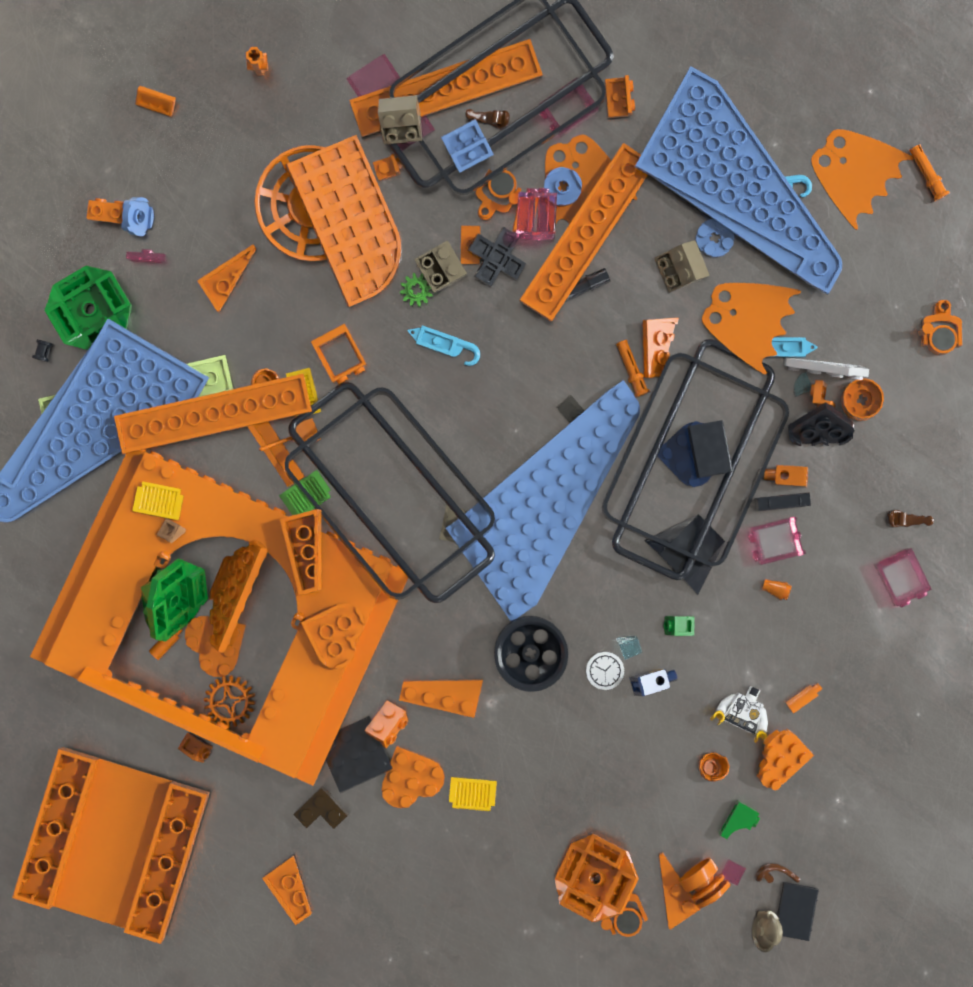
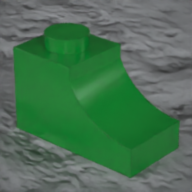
M737 800L719 831V835L728 839L733 832L739 829L747 828L751 830L752 827L755 828L760 820V817H758L760 813Z

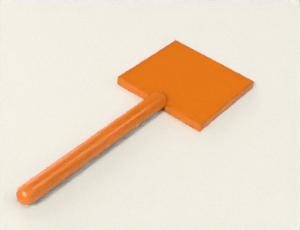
M313 418L301 422L296 427V432L304 441L318 432ZM290 436L260 447L259 450L263 451L293 439Z

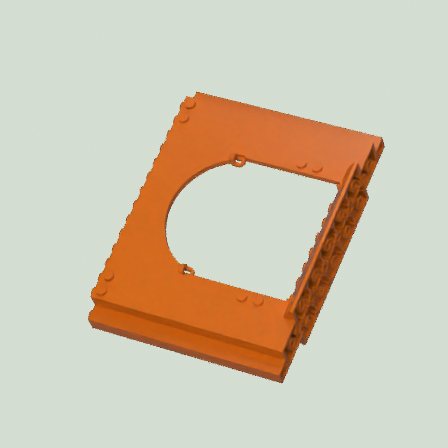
M144 449L126 453L30 657L77 679L79 682L257 763L260 762L292 778H297L314 786L398 600L387 596L344 543L338 540V536L329 531L326 534L321 532L322 590L299 595L280 519L288 517L285 511L274 507L272 510L268 508L269 505L259 499L256 502L250 500V495L241 491L237 494L233 492L234 489L224 483H221L219 486L215 484L216 481L206 475L202 478L198 476L199 473L189 467H186L184 470L179 463L171 459L168 462L164 461L162 455L151 451L149 454ZM142 482L181 489L180 495H184L179 520H169L179 524L186 531L173 543L157 536L166 518L132 511L137 486L141 487ZM231 537L247 542L252 540L260 541L268 549L267 553L282 566L288 575L296 596L297 613L293 616L291 626L298 631L250 734L244 733L240 735L229 730V725L220 721L216 724L211 721L212 717L200 713L198 716L194 714L195 710L188 706H176V701L168 697L161 699L158 697L159 693L153 690H141L142 686L133 681L126 683L113 677L112 671L109 670V666L142 598L141 587L150 581L156 566L166 568L173 552L191 542L204 538ZM349 541L389 590L394 593H402L408 577L398 565L397 567L393 566L390 563L391 559L380 555L379 558L374 556L373 551L362 547L360 550L355 547L354 542ZM162 558L165 559V562H164L163 565L160 564ZM343 603L352 604L361 611L365 621L364 630L354 640L356 647L355 656L345 667L339 669L328 668L319 660L301 622L336 605ZM297 619L300 620L298 626L295 625Z

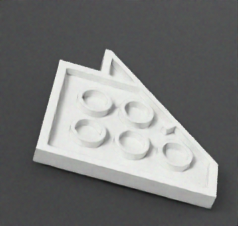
M784 358V365L788 366V370L800 371V368L807 369V372L812 374L826 372V374L832 377L843 378V375L851 379L863 380V376H869V369L860 365Z

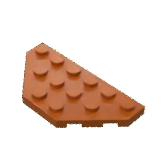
M252 540L247 547L242 546L234 551V555L223 558L209 592V599L213 600V609L210 610V625H213V635H210V643L217 652L225 653L227 646L230 644V638L237 627L240 614L245 608V602L252 591L256 577L259 575L261 564L266 558L268 549L260 541Z

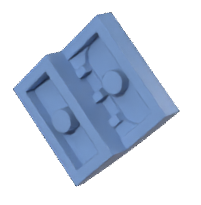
M476 119L441 136L459 173L494 155Z

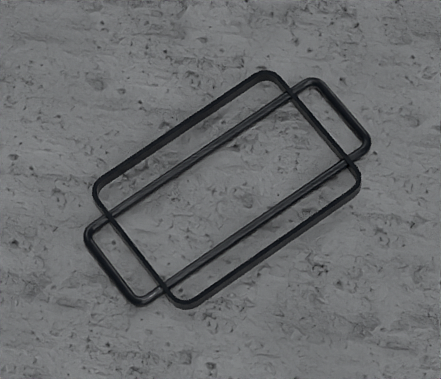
M525 0L512 1L396 80L390 88V98H394V93L401 84ZM539 0L545 9L418 94V103L548 15L552 17L588 71L487 140L489 146L491 147L592 77L601 88V97L467 189L457 188L448 177V175L457 170L455 164L452 163L443 170L423 139L418 142L439 171L438 174L429 180H422L397 143L388 144L414 183L419 187L429 188L445 179L455 193L459 195L473 193L604 102L606 87L598 73L612 63L614 53L578 0H556L551 5H549L547 0ZM569 3L574 7L606 54L605 60L595 67H592L554 12L564 4Z
M706 339L701 342L694 357L684 353H677L668 358L602 503V513L605 518L618 525L612 539V547L615 552L673 580H683L686 578L695 561L708 567L718 566L725 561L789 417V407L786 402L770 393L775 380V372L768 364L762 362L768 376L762 390L700 361L705 349L710 346L743 361L721 342L713 339ZM674 359L686 360L691 364L622 518L618 520L608 512L607 504L670 363ZM697 367H700L760 396L732 457L733 472L725 473L693 548L689 553L627 523ZM766 399H769L782 408V420L721 558L717 562H709L697 555ZM627 529L687 557L688 559L683 570L676 573L622 548L619 542L624 530Z
M343 382L312 404V412L300 414L290 422L288 431L298 447L286 457L285 472L314 509L321 510V517L387 596L400 600L408 597L418 589L428 601L441 603L493 562L495 557L494 549L484 537L493 528L495 521L492 508L392 391L381 387L364 395L353 383ZM343 390H350L359 401L308 440L304 441L296 432V427ZM377 395H386L393 401L488 513L490 523L480 532L371 404L370 399ZM361 406L367 409L474 536L421 579L418 578L309 447ZM301 452L305 453L412 581L413 586L403 593H394L388 589L290 471L289 464L293 458ZM478 541L486 550L487 557L443 593L437 596L433 595L424 583Z

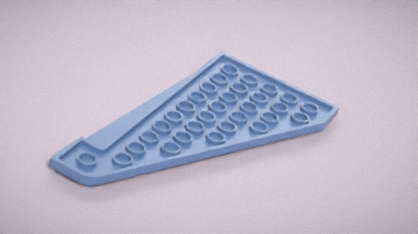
M690 66L635 168L652 176L800 279L828 295L842 270L840 255L719 82Z
M107 319L96 340L1 470L0 521L11 522L18 519L120 453L122 450L114 416L199 397L209 377L112 320Z
M624 380L606 391L590 407L483 498L492 508L495 515L493 528L484 536L492 545L495 557L493 562L478 575L510 621L517 619L537 605L639 417V402ZM479 503L465 513L480 532L490 523L488 513ZM459 518L446 527L459 548L474 537ZM478 541L463 552L473 568L487 557L486 550Z

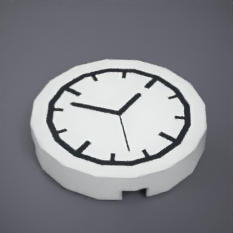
M599 652L592 656L587 663V678L598 689H613L623 679V663L613 653Z

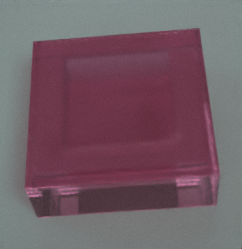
M728 859L721 874L725 876V880L738 885L746 868Z

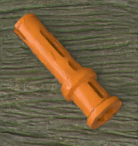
M919 144L910 149L909 151L927 181L926 187L930 188L934 196L933 200L938 201L950 194L941 182V176H937L921 145Z
M628 341L618 342L616 346L628 372V382L633 387L634 396L638 398L650 393L651 391L647 389L643 379L644 374L640 373Z

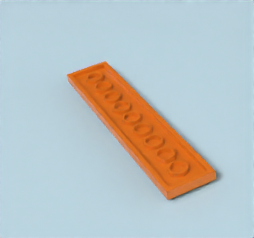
M531 39L498 49L420 102V116L424 117L542 77L543 74ZM468 60L407 80L396 89L394 98L420 94ZM391 86L349 100L362 137L380 132L378 116L379 99L390 98Z
M625 143L622 144L519 300L521 303L552 322L648 176V174L635 168L641 156L640 153Z
M299 374L114 416L122 454L305 414L312 412L304 374Z

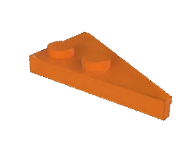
M254 244L197 280L217 312L221 311L255 253L256 247Z
M662 852L659 855L668 927L671 930L700 909L696 906V901L691 899L692 895L690 892H686L679 883L680 877Z

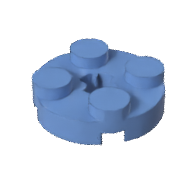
M566 167L552 170L544 181V193L547 199L557 206L571 205L581 194L582 181L580 176L574 170ZM560 182L568 184L565 192L558 189Z
M133 197L130 200H125L123 203L121 227L130 235L144 236L147 228L151 229L154 212L153 208L149 207L147 203L149 201L146 198Z
M710 219L699 227L695 240L700 252L709 257L717 258L725 255L731 249L734 242V233L716 220ZM712 233L720 236L718 243L710 241Z

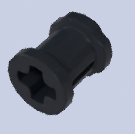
M37 339L38 345L32 358L49 362L50 348L54 344Z

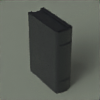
M723 420L687 427L697 478L733 472Z
M810 492L753 498L755 501V512L811 506Z
M783 882L777 917L782 925V936L810 941L818 901V888Z

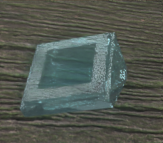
M637 636L616 638L625 660L643 653Z

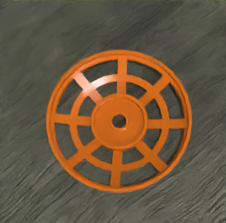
M299 146L281 153L264 169L255 190V214L263 234L279 251L298 260L322 261L327 258L325 254L315 256L304 255L306 244H320L318 238H307L308 229L313 226L295 185L289 195L278 191L288 177L293 183L286 164L290 163L287 157L302 152H316L326 148L322 146ZM281 161L286 172L277 180L273 190L263 188L262 186L267 175ZM260 195L271 198V212L275 222L267 227L263 222L260 212ZM276 200L287 203L289 213L281 218L278 216ZM291 220L301 225L299 236L290 232L284 225ZM279 228L287 237L298 242L296 253L281 246L270 233Z

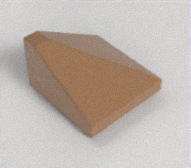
M166 518L157 536L173 543L185 533L186 529Z

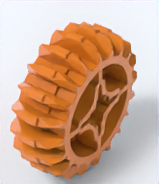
M230 675L229 681H227L226 676H222V683L217 678L215 679L217 686L212 683L209 685L213 691L206 690L205 693L210 698L206 697L204 701L210 704L205 705L204 708H211L212 711L208 712L207 715H215L212 719L213 722L219 718L220 722L224 723L226 721V724L229 726L232 721L234 727L238 726L237 720L243 724L245 723L243 716L247 719L251 717L247 711L254 712V708L249 706L256 704V701H250V698L255 697V693H248L253 688L252 686L247 689L244 687L248 683L246 680L240 684L241 677H237L236 681H234V676ZM229 685L240 689L243 695H234ZM223 687V699L215 702L217 691ZM227 696H229L230 699H239L232 703V707L229 703L221 704L222 702L228 699ZM245 700L243 711L236 715V704ZM217 707H225L231 717L221 714Z

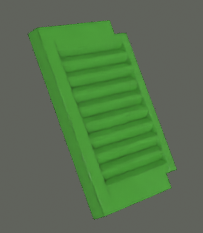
M318 470L299 481L318 505L331 497L328 493L331 489ZM295 485L279 495L292 515L314 509Z

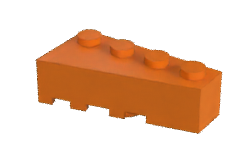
M316 509L280 519L298 594L306 595L321 591V510Z
M483 679L404 680L399 701L474 718Z

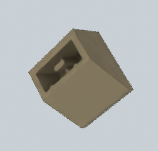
M417 95L379 99L378 116L384 144L422 141L421 116Z
M448 240L414 259L433 293L449 287L467 276V272Z
M695 240L681 244L655 257L669 293L710 276Z

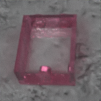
M797 516L750 527L748 537L750 543H753L755 550L752 551L755 562L758 561L759 565L806 554L802 548L800 540L802 537L796 524Z
M906 548L874 564L894 606H900V608L907 606L911 603V599L915 597L921 599L928 595V591L932 590L912 548Z

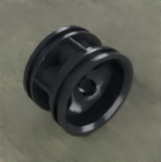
M523 616L509 622L500 631L494 647L495 664L501 677L512 687L528 692L541 691L555 684L563 675L568 663V646L563 634L553 623L538 616ZM537 630L547 632L548 637L544 643H537L534 640L533 636ZM522 632L525 635L524 643L521 645L513 644L511 641L513 633ZM528 648L536 650L533 658L525 655ZM547 650L556 653V661L552 664H546L542 659L543 653ZM514 653L520 657L518 666L510 667L507 665L506 658L509 654ZM530 665H535L539 668V675L535 679H530L525 674L526 668Z

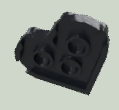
M826 402L788 425L790 440L798 446H802L801 443H811L812 446L820 443L829 446L828 443H839L840 446L852 440L855 431L854 423Z

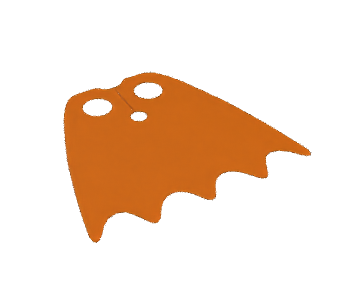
M836 129L827 137V143L824 148L818 149L814 153L811 162L817 177L829 197L848 222L857 230L858 214H873L871 199L877 195L887 196L886 180L902 178L898 167L899 163L903 160H913L914 158L874 138L848 130ZM841 136L845 139L846 144L843 148H836L834 146V139ZM822 155L830 157L831 163L829 166L822 167L819 164V158ZM841 157L846 158L845 164L840 162Z
M582 134L573 137L567 144H554L547 150L545 179L552 170L566 167L574 170L582 181L581 194L571 205L557 206L546 197L549 224L552 232L557 221L560 219H565L571 223L612 161L599 145L586 135ZM585 142L588 149L586 153L580 154L576 151L577 143ZM562 150L565 153L564 161L557 162L554 160L553 155L555 151ZM573 162H578L579 167L573 168ZM560 182L558 189L565 192L568 184Z
M757 283L720 284L715 287L711 295L712 304L705 309L702 321L710 333L731 352L759 372L767 374L762 361L765 357L777 355L772 346V339L786 334V331L780 324V320L784 316L795 313L789 305L788 299L793 295L800 294L801 291ZM728 291L731 294V299L728 302L720 301V292ZM735 309L737 312L734 316L730 315V310ZM718 312L721 314L722 319L718 324H713L710 321L711 313Z

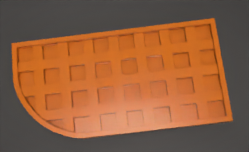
M354 135L286 164L348 307L380 293L394 277L401 256V240L398 229L357 135Z

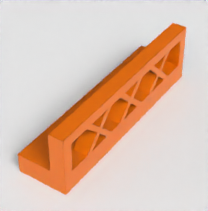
M269 422L247 426L261 447L280 440ZM282 443L263 450L287 487L294 485L285 472V460L290 453ZM292 459L289 469L300 481L305 476L294 459Z

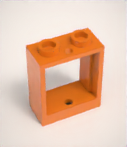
M345 323L311 341L333 383L341 384L347 381V376L352 373L358 375L365 371L364 367L367 364ZM346 335L360 363L335 376L320 347Z

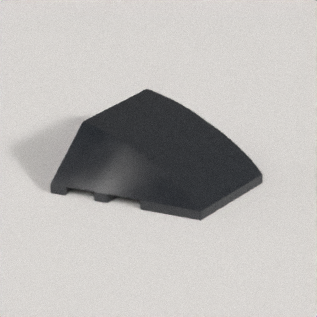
M697 514L660 532L655 537L690 553L705 520ZM711 526L697 556L709 562H715L725 540ZM644 540L676 573L683 570L688 559L687 557L651 540ZM695 561L689 575L683 580L698 595L712 567L704 566Z

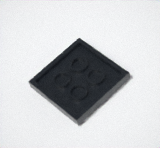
M370 716L340 729L327 755L326 762L340 793L393 769L382 743L365 732V729L372 721Z

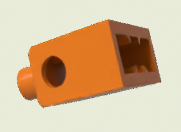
M776 465V469L765 470L764 480L775 481V485L807 487L808 467ZM783 472L789 473L788 479H781V474Z

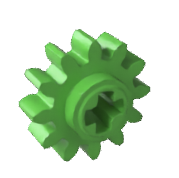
M413 273L412 279L406 276L407 283H401L405 290L400 291V294H406L403 301L411 300V307L414 305V302H417L418 307L421 306V301L428 304L426 297H433V295L429 292L432 289L427 285L428 282L423 280L424 275L421 274L417 278L416 274ZM416 285L420 286L422 291L421 293L418 292L417 295L412 290L413 287L416 288Z

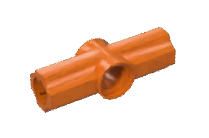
M250 47V50L246 52L247 70H252L257 76H263L268 71L267 53H263L258 47Z

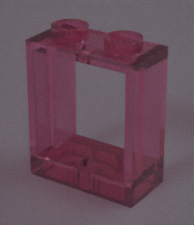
M583 85L574 90L586 108L594 103V100ZM599 107L559 133L560 138L598 113ZM548 108L540 113L544 120L548 119L551 125L549 127L551 131L560 126Z
M527 188L526 192L518 193L516 239H555L557 193L550 192L549 188ZM539 197L537 230H534L535 199Z

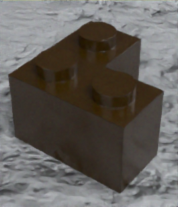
M322 786L293 815L306 829L320 815L335 829L349 815V812Z

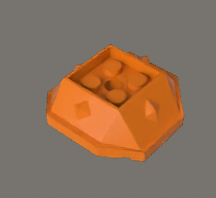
M591 834L586 838L571 843L556 874L555 884L560 905L591 922H598L623 913L639 878L628 851L595 834ZM599 874L601 879L600 882L596 884L595 877Z

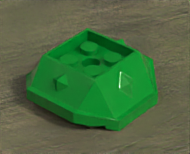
M86 265L52 286L44 311L64 344L88 350L98 337L107 319L127 329L132 305L113 272ZM89 304H93L95 307L94 312L91 314L86 313V307Z
M178 558L164 570H157L156 576L141 587L143 613L151 638L166 642L196 616L200 606H203L208 600L205 569Z

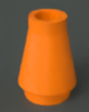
M765 579L762 590L782 601V599H788L792 586L788 585V582Z

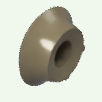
M760 910L753 922L752 937L756 947L761 952H769L782 939V925L774 912Z

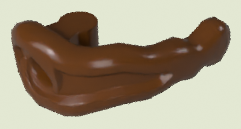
M468 109L465 112L467 119H476V121L490 124L497 128H505L510 118L509 112L506 110L474 112L472 109Z
M892 510L889 515L891 527H909L921 524L931 526L934 523L932 516H917L900 510Z
M772 863L760 867L755 877L757 882L765 878L768 883H772L774 878L768 872L776 870L788 875L797 883L800 881V878L789 869Z

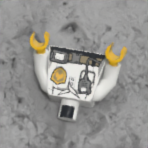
M752 686L749 687L746 696L737 692L723 699L718 705L716 712L710 717L711 721L715 717L718 718L719 723L717 725L726 721L756 735L754 738L755 743H757L758 738H762L764 745V740L768 737L766 734L768 725L767 713L765 708H763L764 705L756 701L761 690Z

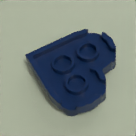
M698 421L688 423L680 428L662 445L657 456L679 481L691 487L702 486L712 477L697 478L687 427L703 424Z

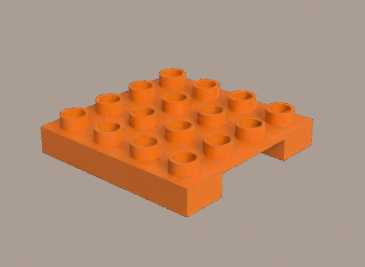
M59 748L12 898L46 909L57 907L125 928L124 933L161 944L165 939L210 792L72 749ZM150 845L146 862L142 864L147 846Z

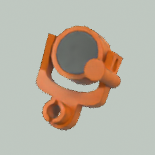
M490 169L486 173L485 177L492 173ZM507 170L490 180L488 188L491 195L497 199L506 200L509 198V204L501 205L489 199L482 191L485 184L476 190V196L482 201L478 209V216L484 221L491 219L495 211L500 213L509 212L512 205L516 206L520 201L519 194L522 191L519 187L516 190V179ZM484 209L489 211L487 215L482 214Z
M948 300L938 301L934 305V315L927 316L922 320V328L918 331V335L921 336V346L925 347L927 345L929 350L936 355H945L954 350L955 347L959 348L962 346V320L957 316L951 315V303ZM934 322H947V323H951V324H953V325L956 326V332H955V330H954L953 328H951L950 326H947V325H940V326H937V327L934 328L931 323H934Z
M632 893L628 902H636L640 912L633 907H625L621 915L614 917V925L611 919L608 918L602 920L601 927L604 930H611L612 935L618 932L622 936L631 937L639 933L642 928V918L644 922L648 920L639 896Z

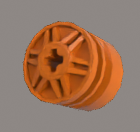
M866 378L851 382L843 391L841 397V407L844 413L857 421H865L874 417L881 410L884 402V394L881 387L875 381ZM859 396L866 399L864 405L857 403Z
M710 857L697 863L679 879V883L686 892L696 890L692 894L691 899L693 901L697 900L695 904L699 909L718 900L731 885L728 880H723L725 878L723 874L713 876L717 872L718 867Z

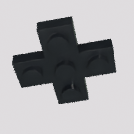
M505 227L501 228L494 242H491L479 233L476 234L467 250L483 260L474 277L489 287L493 285L500 271L517 280L526 265L524 261L511 254L520 237Z

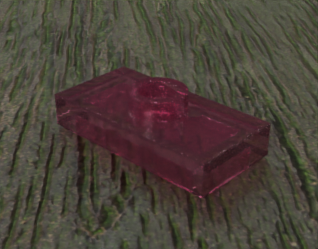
M141 249V252H126V259L130 262L167 263L166 254L153 253V250Z

